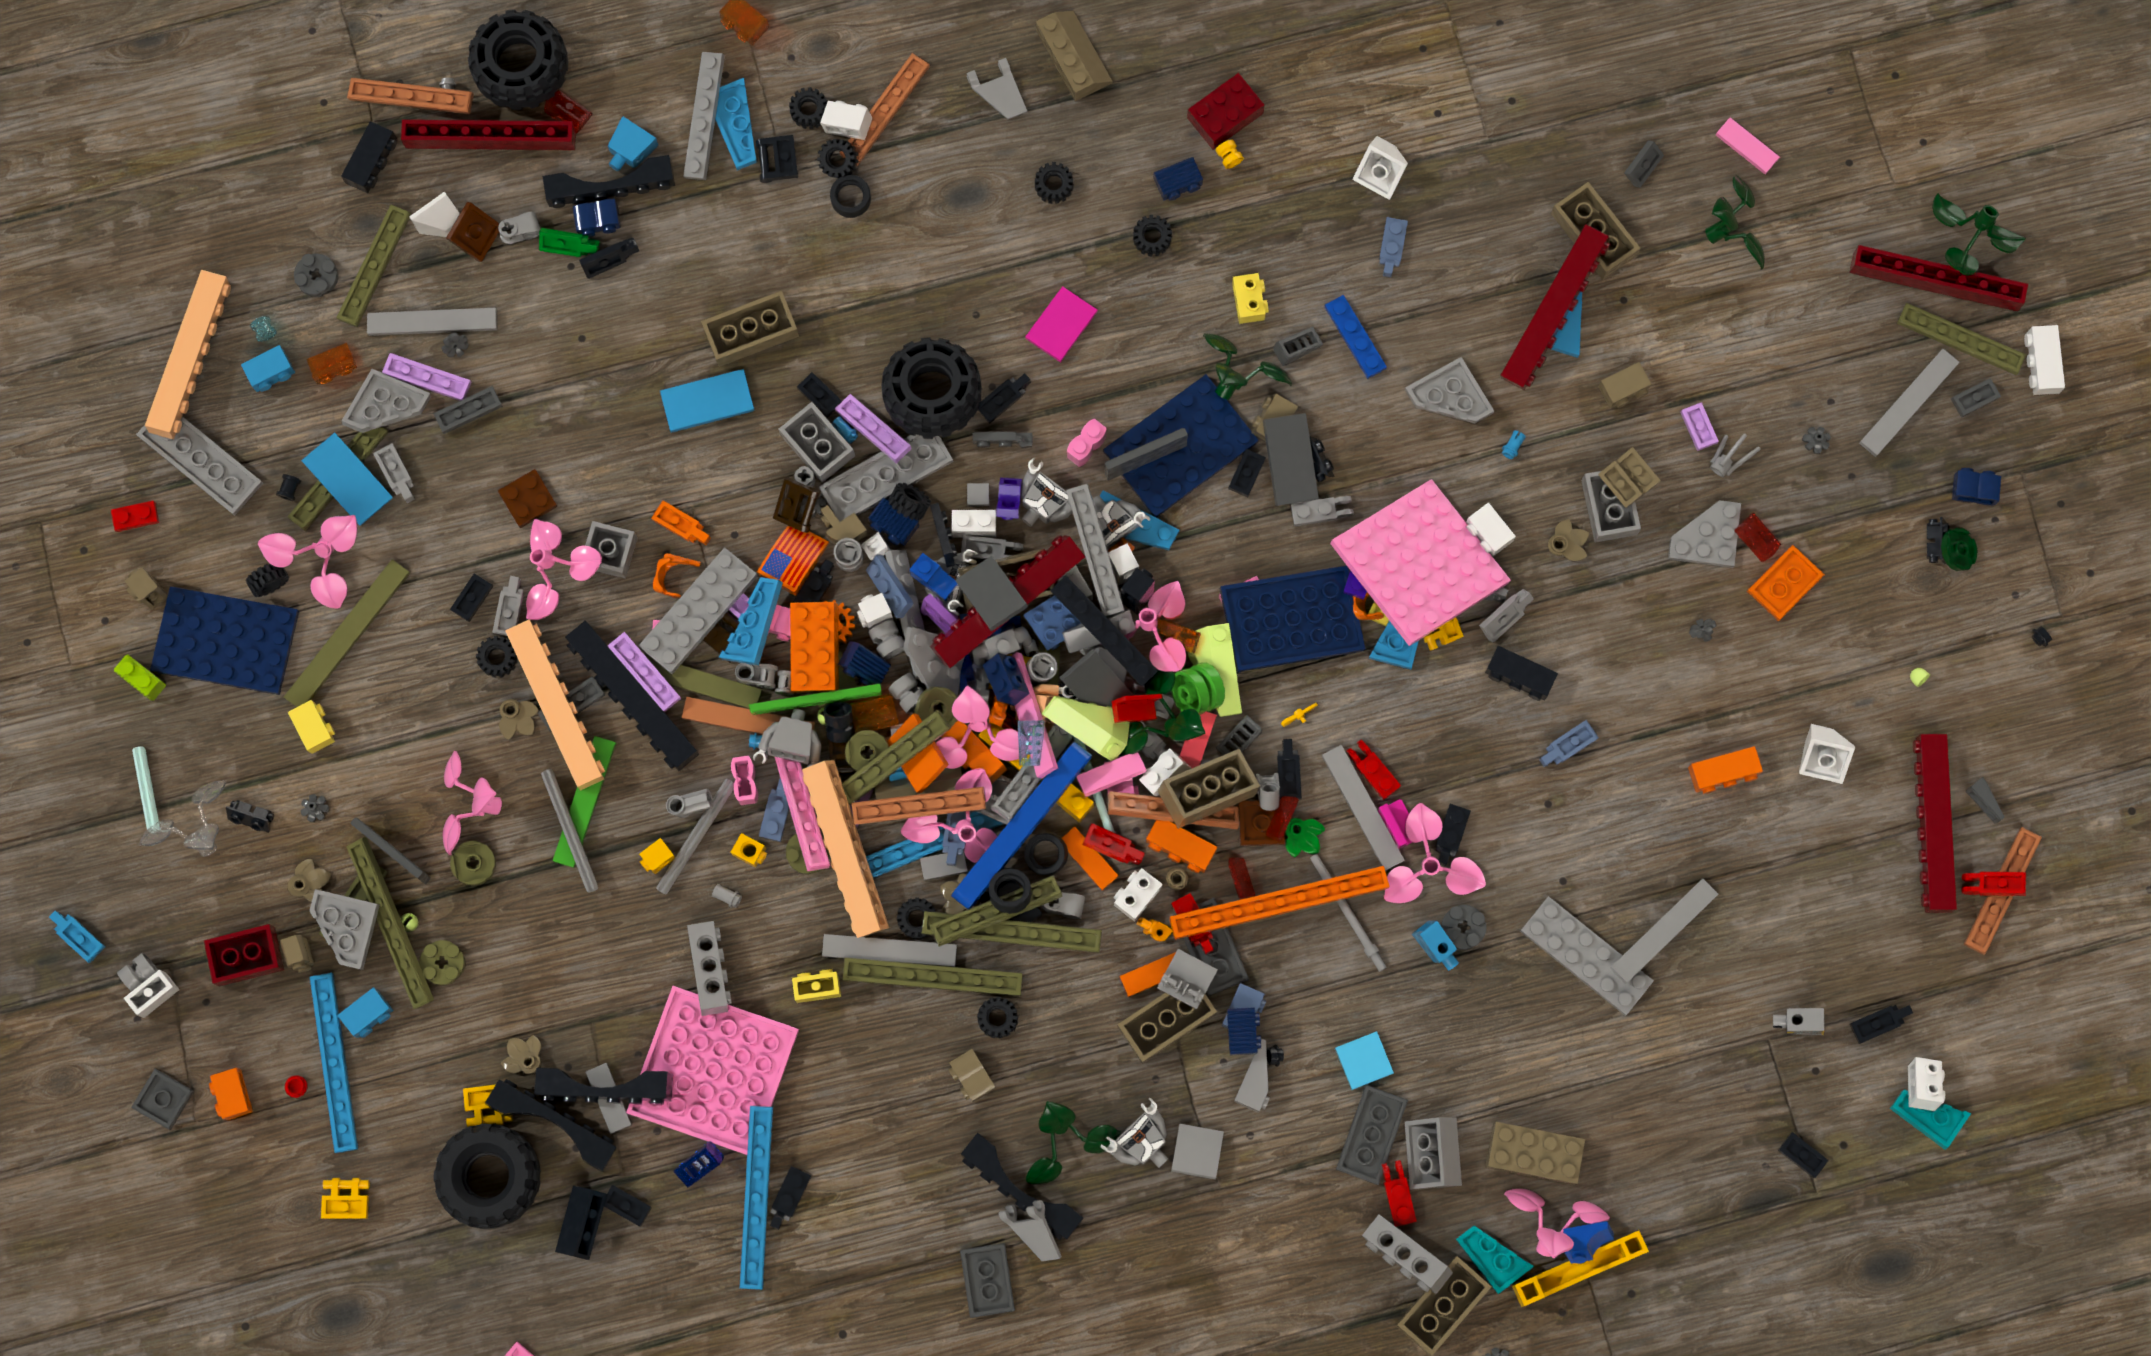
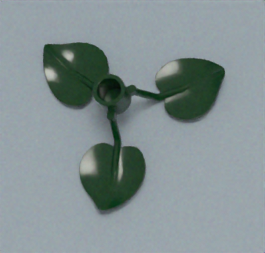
M1735 175L1733 177V187L1737 195L1742 199L1741 204L1733 210L1730 203L1724 197H1720L1713 207L1712 215L1717 216L1721 220L1706 228L1705 232L1709 241L1713 244L1723 238L1725 241L1743 238L1747 249L1756 259L1762 270L1764 268L1765 256L1758 239L1752 233L1729 235L1732 230L1735 231L1738 228V222L1734 214L1745 204L1749 208H1753L1755 205V198L1751 189L1738 175Z
M1937 193L1933 200L1932 209L1935 217L1948 227H1954L1956 224L1963 226L1975 218L1974 225L1978 230L1965 251L1963 252L1958 248L1952 247L1945 253V259L1948 264L1966 276L1975 274L1979 268L1978 260L1968 255V252L1981 231L1986 230L1987 236L1991 238V244L2005 253L2015 252L2026 239L1994 225L1999 213L1993 206L1985 205L1980 212L1976 211L1973 215L1966 218L1961 208L1941 197L1939 193Z
M1204 333L1203 337L1213 348L1227 355L1226 364L1217 363L1215 366L1220 380L1215 392L1220 397L1230 400L1235 390H1240L1242 386H1246L1247 381L1258 372H1264L1268 377L1292 386L1291 380L1281 368L1262 361L1260 363L1261 366L1244 378L1240 373L1235 372L1229 367L1232 354L1238 352L1234 344L1222 336Z
M1158 670V673L1145 684V693L1147 695L1169 693L1175 684V673ZM1162 695L1160 702L1171 716V719L1167 720L1164 725L1165 731L1148 726L1143 727L1140 721L1130 723L1127 746L1119 757L1135 754L1142 750L1148 741L1147 731L1161 734L1166 738L1170 736L1173 741L1179 743L1205 734L1200 714L1191 708L1182 711L1176 717Z
M1047 1101L1038 1126L1040 1131L1051 1134L1052 1158L1044 1157L1037 1160L1026 1175V1183L1044 1184L1055 1180L1060 1175L1062 1165L1056 1161L1055 1133L1059 1135L1064 1134L1069 1127L1083 1142H1086L1083 1146L1086 1152L1100 1153L1105 1151L1101 1148V1144L1105 1147L1110 1145V1141L1106 1137L1116 1140L1121 1135V1131L1111 1125H1100L1093 1128L1087 1137H1084L1072 1125L1075 1121L1073 1110L1064 1105Z

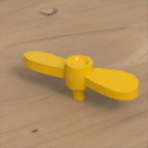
M1314 703L1304 710L1301 708L1297 709L1294 715L1284 719L1281 725L1285 727L1296 719L1305 723V714L1317 707L1318 704Z

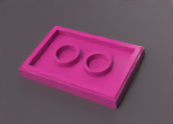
M1062 286L1025 336V339L1061 363L1098 310Z

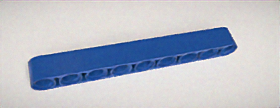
M1076 742L1071 744L1058 760V768L1046 775L954 890L951 897L966 909H971L989 887L993 876L1006 866L1086 766L1092 754Z

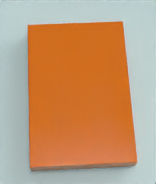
M1792 545L1747 592L1780 621L1825 574Z
M912 714L887 741L889 747L922 722L918 714ZM934 741L901 768L916 793H922L949 764Z

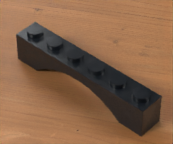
M669 155L648 158L632 173L607 182L583 181L573 178L564 172L542 176L546 201L549 207L562 208L565 204L571 203L576 205L584 204L586 201L594 199L595 201L606 200L607 197L612 196L621 198L636 192L638 194H645L649 190L654 189L668 190L671 186H675L672 162Z
M1067 576L1050 590L1142 687L1158 673V670Z
M536 1068L534 1095L540 1097L541 1101L555 1102V1098H563V1102L574 1103L577 1099H585L586 1103H598V1099L607 1100L606 1103L620 1104V1100H629V1104H642V1101H650L652 1105H664V1101H671L673 1074L666 1071H645L637 1078L625 1084L599 1088L581 1084L558 1068Z
M505 1079L504 1082L498 1080L485 1105L504 1116L532 1115L554 1123L573 1140L585 1163L601 1172L604 1171L616 1151V1146L613 1145L615 1141L605 1135L602 1138L594 1134L595 1130L586 1124H583L582 1127L574 1123L576 1119L567 1113L563 1115L555 1112L556 1107L546 1101L543 1104L535 1100L537 1096L529 1091L520 1092L516 1089L517 1085L510 1080Z
M977 1133L961 1153V1156L964 1157L962 1162L971 1169L974 1167L978 1168L981 1171L979 1176L989 1184L994 1181L999 1185L997 1190L1008 1198L1009 1195L1017 1200L1014 1204L1024 1212L1027 1207L1034 1206L1033 1202L1037 1201V1199L1019 1190L1009 1180L1000 1165L995 1146ZM1043 1202L1045 1205V1219L1048 1226L1052 1228V1235L1059 1240L1062 1238L1067 1240L1084 1218L1067 1204Z

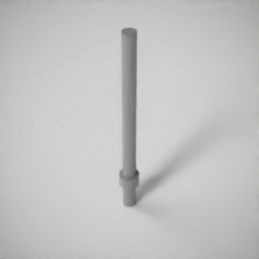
M1315 854L1310 859L1322 879L1332 878L1319 855ZM1345 899L1336 901L1364 946V952L1367 957L1372 959L1379 972L1386 969L1385 963L1378 954L1379 949L1375 943L1372 944Z

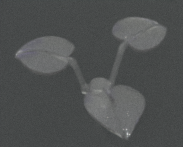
M219 780L207 783L193 794L192 801L195 804L198 803L203 823L199 830L187 836L178 828L172 827L174 824L173 820H162L147 829L140 840V847L142 845H157L167 839L171 832H176L185 839L184 845L186 848L197 849L203 857L212 854L217 849L214 841L219 827L215 823L207 824L203 805L204 803H211L221 794L226 781Z

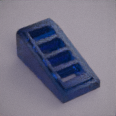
M709 1141L676 1167L673 1172L688 1188L719 1166L724 1159V1155ZM700 1157L707 1164V1166H705L703 1162L699 1159ZM692 1163H694L695 1166L700 1170L699 1172L695 1169ZM685 1168H687V1169L690 1171V1173L693 1175L692 1178H691V1177L688 1175V1173L684 1170Z

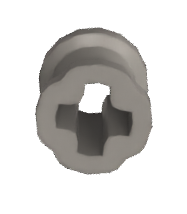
M802 466L795 471L794 477L797 482L813 488L815 477L809 467ZM804 475H808L806 482H802Z
M779 670L777 673L779 676L778 688L775 689V693L783 696H794L795 692L791 691V671Z

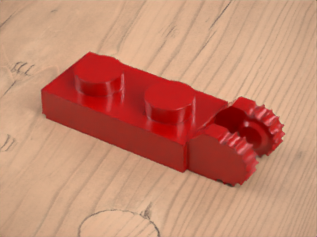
M1363 740L1357 742L1358 747L1367 757L1361 761L1357 753L1351 748L1347 750V754L1378 795L1385 800L1398 790L1401 785L1377 755L1371 752Z
M2026 872L1962 874V880L1980 881L1979 886L1962 887V894L2026 896Z
M1400 1160L1395 1161L1398 1178L1393 1180L1390 1178V1170L1387 1163L1382 1164L1385 1180L1383 1183L1395 1227L1417 1222L1407 1178L1404 1177Z

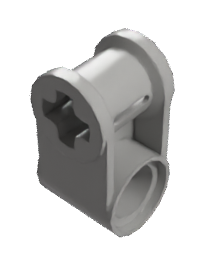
M526 212L519 216L505 219L500 222L498 227L500 238L505 244H514L526 239L536 238L539 236L541 229L535 212ZM510 229L512 233L508 234L506 230Z
M740 663L735 669L736 679L739 683L749 686L775 689L774 679L778 666L771 664H759L758 666ZM743 669L751 671V675L748 678H741L739 676Z
M1278 773L1265 776L1255 774V778L1260 785L1257 791L1260 807L1269 811L1277 809L1280 797Z
M1062 892V897L1054 900L1057 903H1054L1053 907L1049 906V903L1041 905L1047 913L1071 919H1081L1085 896Z

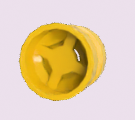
M1233 139L1223 142L1215 149L1217 155L1222 157L1225 169L1233 168L1244 160L1242 153L1237 151V145Z

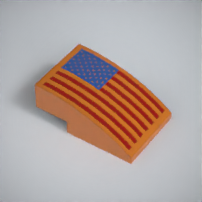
M787 526L757 571L758 576L780 580L783 582L782 589L797 596L804 582L823 555L829 541L810 531L806 533Z

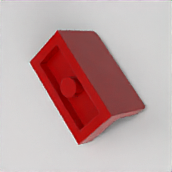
M1162 694L1123 696L1111 701L1114 723L1153 721L1157 719L1154 701L1162 699Z

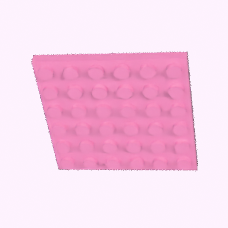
M1432 479L1332 539L1330 543L1409 646L1487 598L1501 587L1506 586L1511 581L1490 553L1487 554L1480 545L1481 541L1477 536H1473L1466 528L1467 523Z
M672 986L640 1073L641 1075L645 1071H666L673 1074L671 1101H664V1105H652L650 1101H642V1104H629L626 1113L747 1155L750 1106L772 1107L799 1029L728 1005V1012L702 1016L698 994Z

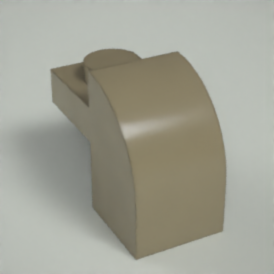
M828 505L821 509L823 515L820 518L827 529L831 527L826 531L827 538L831 542L836 544L844 538H852L858 542L868 535L866 528L855 513L839 522Z

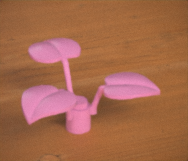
M355 515L328 518L321 526V539L317 543H312V545L297 551L294 550L296 541L287 534H269L258 541V546L265 559L276 567L289 566L293 562V555L315 549V553L325 560L321 573L322 576L314 577L311 581V592L315 599L324 606L335 609L342 606L348 591L346 581L335 573H330L326 576V569L330 554L334 549L338 552H345L354 545L357 537Z
M534 519L531 529L530 545L532 552L530 560L538 566L537 571L541 573L547 586L538 584L529 591L526 600V618L528 620H539L549 616L555 611L559 603V593L551 590L552 584L544 569L551 568L555 562L569 565L571 577L577 581H585L595 574L602 560L601 554L590 546L575 548L571 552V561L553 556L552 550L559 547L562 532L557 525Z
M1178 581L1169 583L1155 591L1149 599L1148 608H1144L1139 613V620H1136L1135 624L1136 630L1124 635L1129 640V638L1133 637L1139 626L1145 631H1153L1159 645L1151 649L1149 659L1157 670L1164 672H1178L1183 669L1186 662V652L1183 644L1174 637H1169L1162 642L1156 628L1158 625L1157 618L1163 616L1166 619H1174L1180 616L1185 609V599Z
M969 686L964 688L952 706V713L958 721L962 723L970 722L962 741L958 744L955 738L944 737L936 742L949 764L946 767L948 769L961 767L966 762L967 752L962 746H964L971 730L982 732L987 729L989 737L993 741L990 751L1001 760L1013 761L1029 753L1026 739L1016 730L1003 729L994 737L991 724L988 723L989 706Z
M457 751L453 752L447 762L444 772L445 785L448 788H452L455 784L473 793L474 798L472 813L460 814L456 817L451 814L445 822L443 844L449 855H452L451 852L459 840L461 833L459 821L462 818L484 816L485 813L498 815L502 806L501 798L494 797L497 793L490 787L485 778H480L474 789L459 782L461 760Z
M979 768L963 774L957 781L955 790L984 787L985 800L987 802L992 794V785L985 769ZM966 811V819L960 820L956 824V828L942 822H937V815L907 818L901 828V834L904 837L918 843L935 841L940 835L938 826L951 831L953 834H958L959 838L966 842L965 856L974 863L978 862L997 838V835L988 828H981L976 832L971 823L970 811Z
M1423 803L1417 804L1408 815L1405 830L1412 842H1424L1427 857L1422 861V870L1414 875L1412 870L1405 866H1398L1392 869L1387 875L1390 887L1385 889L1384 899L1392 903H1406L1416 899L1423 889V884L1417 877L1425 873L1435 875L1439 871L1449 872L1446 876V884L1453 893L1464 895L1485 887L1486 883L1482 871L1469 858L1457 857L1453 859L1450 869L1441 867L1438 859L1431 856L1427 840H1435L1442 832V821L1436 812Z
M1512 1189L1504 1193L1517 1208L1528 1212H1538L1539 1229L1536 1235L1539 1242L1536 1250L1543 1256H1552L1553 1259L1573 1248V1240L1563 1233V1229L1569 1228L1576 1218L1580 1217L1582 1221L1589 1224L1609 1221L1610 1216L1595 1204L1578 1201L1572 1207L1576 1213L1571 1216L1561 1232H1556L1553 1229L1543 1228V1210L1541 1207L1545 1205V1201L1541 1196L1527 1189Z

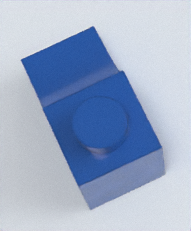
M924 553L920 555L909 570L911 577L944 601L949 598L958 586L955 579Z
M1608 1221L1563 1229V1233L1568 1235L1574 1242L1573 1248L1565 1252L1571 1264H1582L1593 1260L1595 1251L1601 1245L1614 1240V1232Z

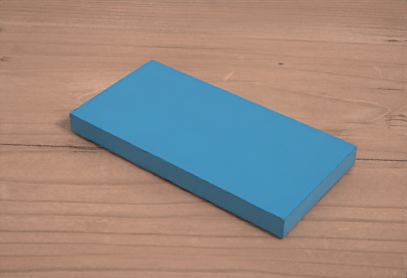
M744 369L660 390L671 433L755 411Z
M335 432L301 460L347 513L355 515L359 526L393 499L389 492Z

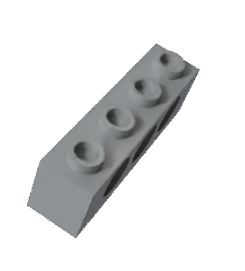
M714 921L687 925L701 1015L706 1016L728 1012V1004H732L730 991H725L724 983H728L727 971L721 968V962H725L723 948L718 949L717 941H721L720 929L715 928ZM708 943L712 945V948L704 951L701 949V946ZM709 964L716 967L712 972H707L704 968ZM713 985L719 987L716 993H710L707 989Z
M1381 1215L1375 1218L1362 1235L1367 1241L1365 1245L1374 1253L1379 1250L1384 1254L1382 1258L1391 1266L1396 1263L1401 1267L1399 1271L1408 1279L1414 1277L1418 1280L1417 1285L1425 1292L1431 1290L1437 1294L1453 1274L1447 1265ZM1393 1239V1243L1390 1246L1384 1247L1387 1240ZM1410 1252L1408 1259L1401 1260L1404 1253ZM1428 1265L1424 1273H1419L1421 1266Z

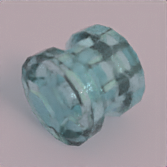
M269 316L259 317L250 324L252 331L256 332L255 337L258 342L267 341L277 334L275 327L271 326Z

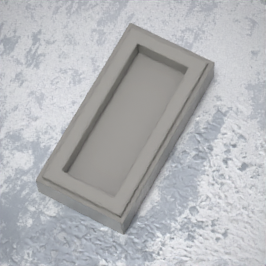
M964 850L963 855H957L956 866L947 865L948 853L920 858L924 881L967 873Z

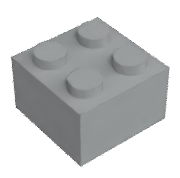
M592 521L585 546L596 549L602 556L597 572L626 579L638 537L634 531Z

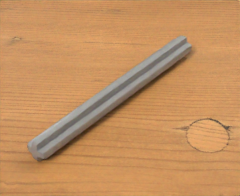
M552 769L545 770L541 773L586 891L588 893L596 891L598 889L597 882Z
M729 779L724 780L713 798V808L705 810L657 885L656 889L665 895L669 892L734 790L733 781Z

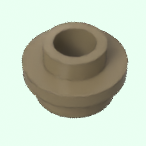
M1173 868L1167 873L1166 882L1170 888L1181 890L1188 883V875L1182 868ZM1176 875L1180 876L1181 882L1175 883L1173 877Z

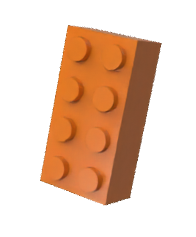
M835 602L790 603L791 691L805 693L839 690L838 604Z

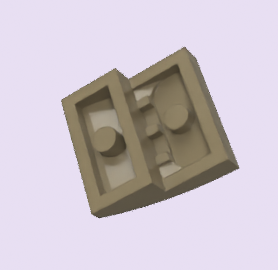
M1633 447L1598 474L1625 508L1661 482Z

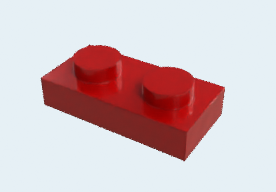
M154 500L111 509L114 530L116 532L159 523L156 502Z

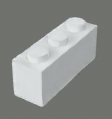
M2058 325L2033 326L2025 334L2024 338L2025 346L2029 350L2027 366L2031 368V375L2029 377L2030 388H2033V395L2059 394L2065 388Z

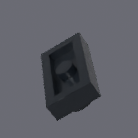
M813 372L797 386V389L810 402H813L827 418L842 402Z
M1246 449L1228 489L1248 498L1266 457Z
M473 574L450 610L470 622L493 588V585L478 575Z
M1793 1132L1789 1134L1778 1149L1781 1154L1812 1178H1816L1829 1161Z
M614 1185L609 1189L604 1207L639 1227L642 1226L652 1209L651 1206Z

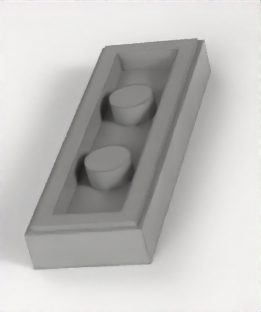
M607 1063L586 1071L592 1087L616 1086ZM598 1099L599 1107L610 1134L632 1126L622 1100H620V1104L606 1103L607 1100Z

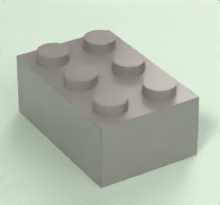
M813 402L809 403L778 429L780 436L805 465L813 471L821 483L855 457L853 448Z
M1601 471L1584 474L1581 481L1594 542L1638 535L1641 526L1636 503L1634 502L1625 508L1598 475Z

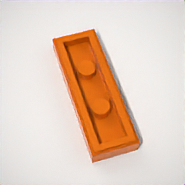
M1073 827L1062 837L1067 845L1070 856L1102 891L1119 877L1097 851L1082 845L1085 837L1076 827Z
M1175 953L1121 975L1120 979L1127 996L1131 997L1158 985Z

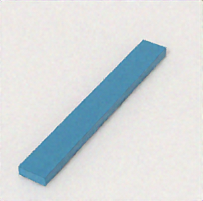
M976 811L970 813L971 823L976 832L981 828L993 829L1003 825V823ZM938 826L940 835L933 842L918 843L907 839L866 856L872 877H878L943 850L942 844L945 828Z
M333 973L310 976L334 1152L342 1153L358 1150L340 1018L337 1016L339 1010Z
M750 1106L740 1274L741 1289H763L773 1107Z

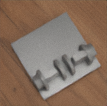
M1178 949L1157 989L1197 1009L1218 969Z

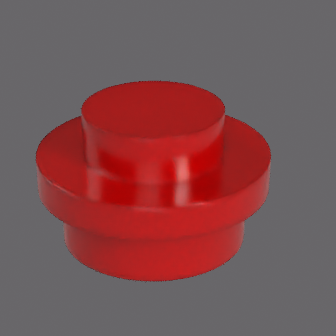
M294 1075L287 1079L285 1091L290 1097L299 1098L307 1092L308 1084L302 1076Z

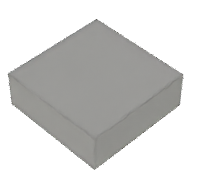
M989 483L967 484V506H989Z

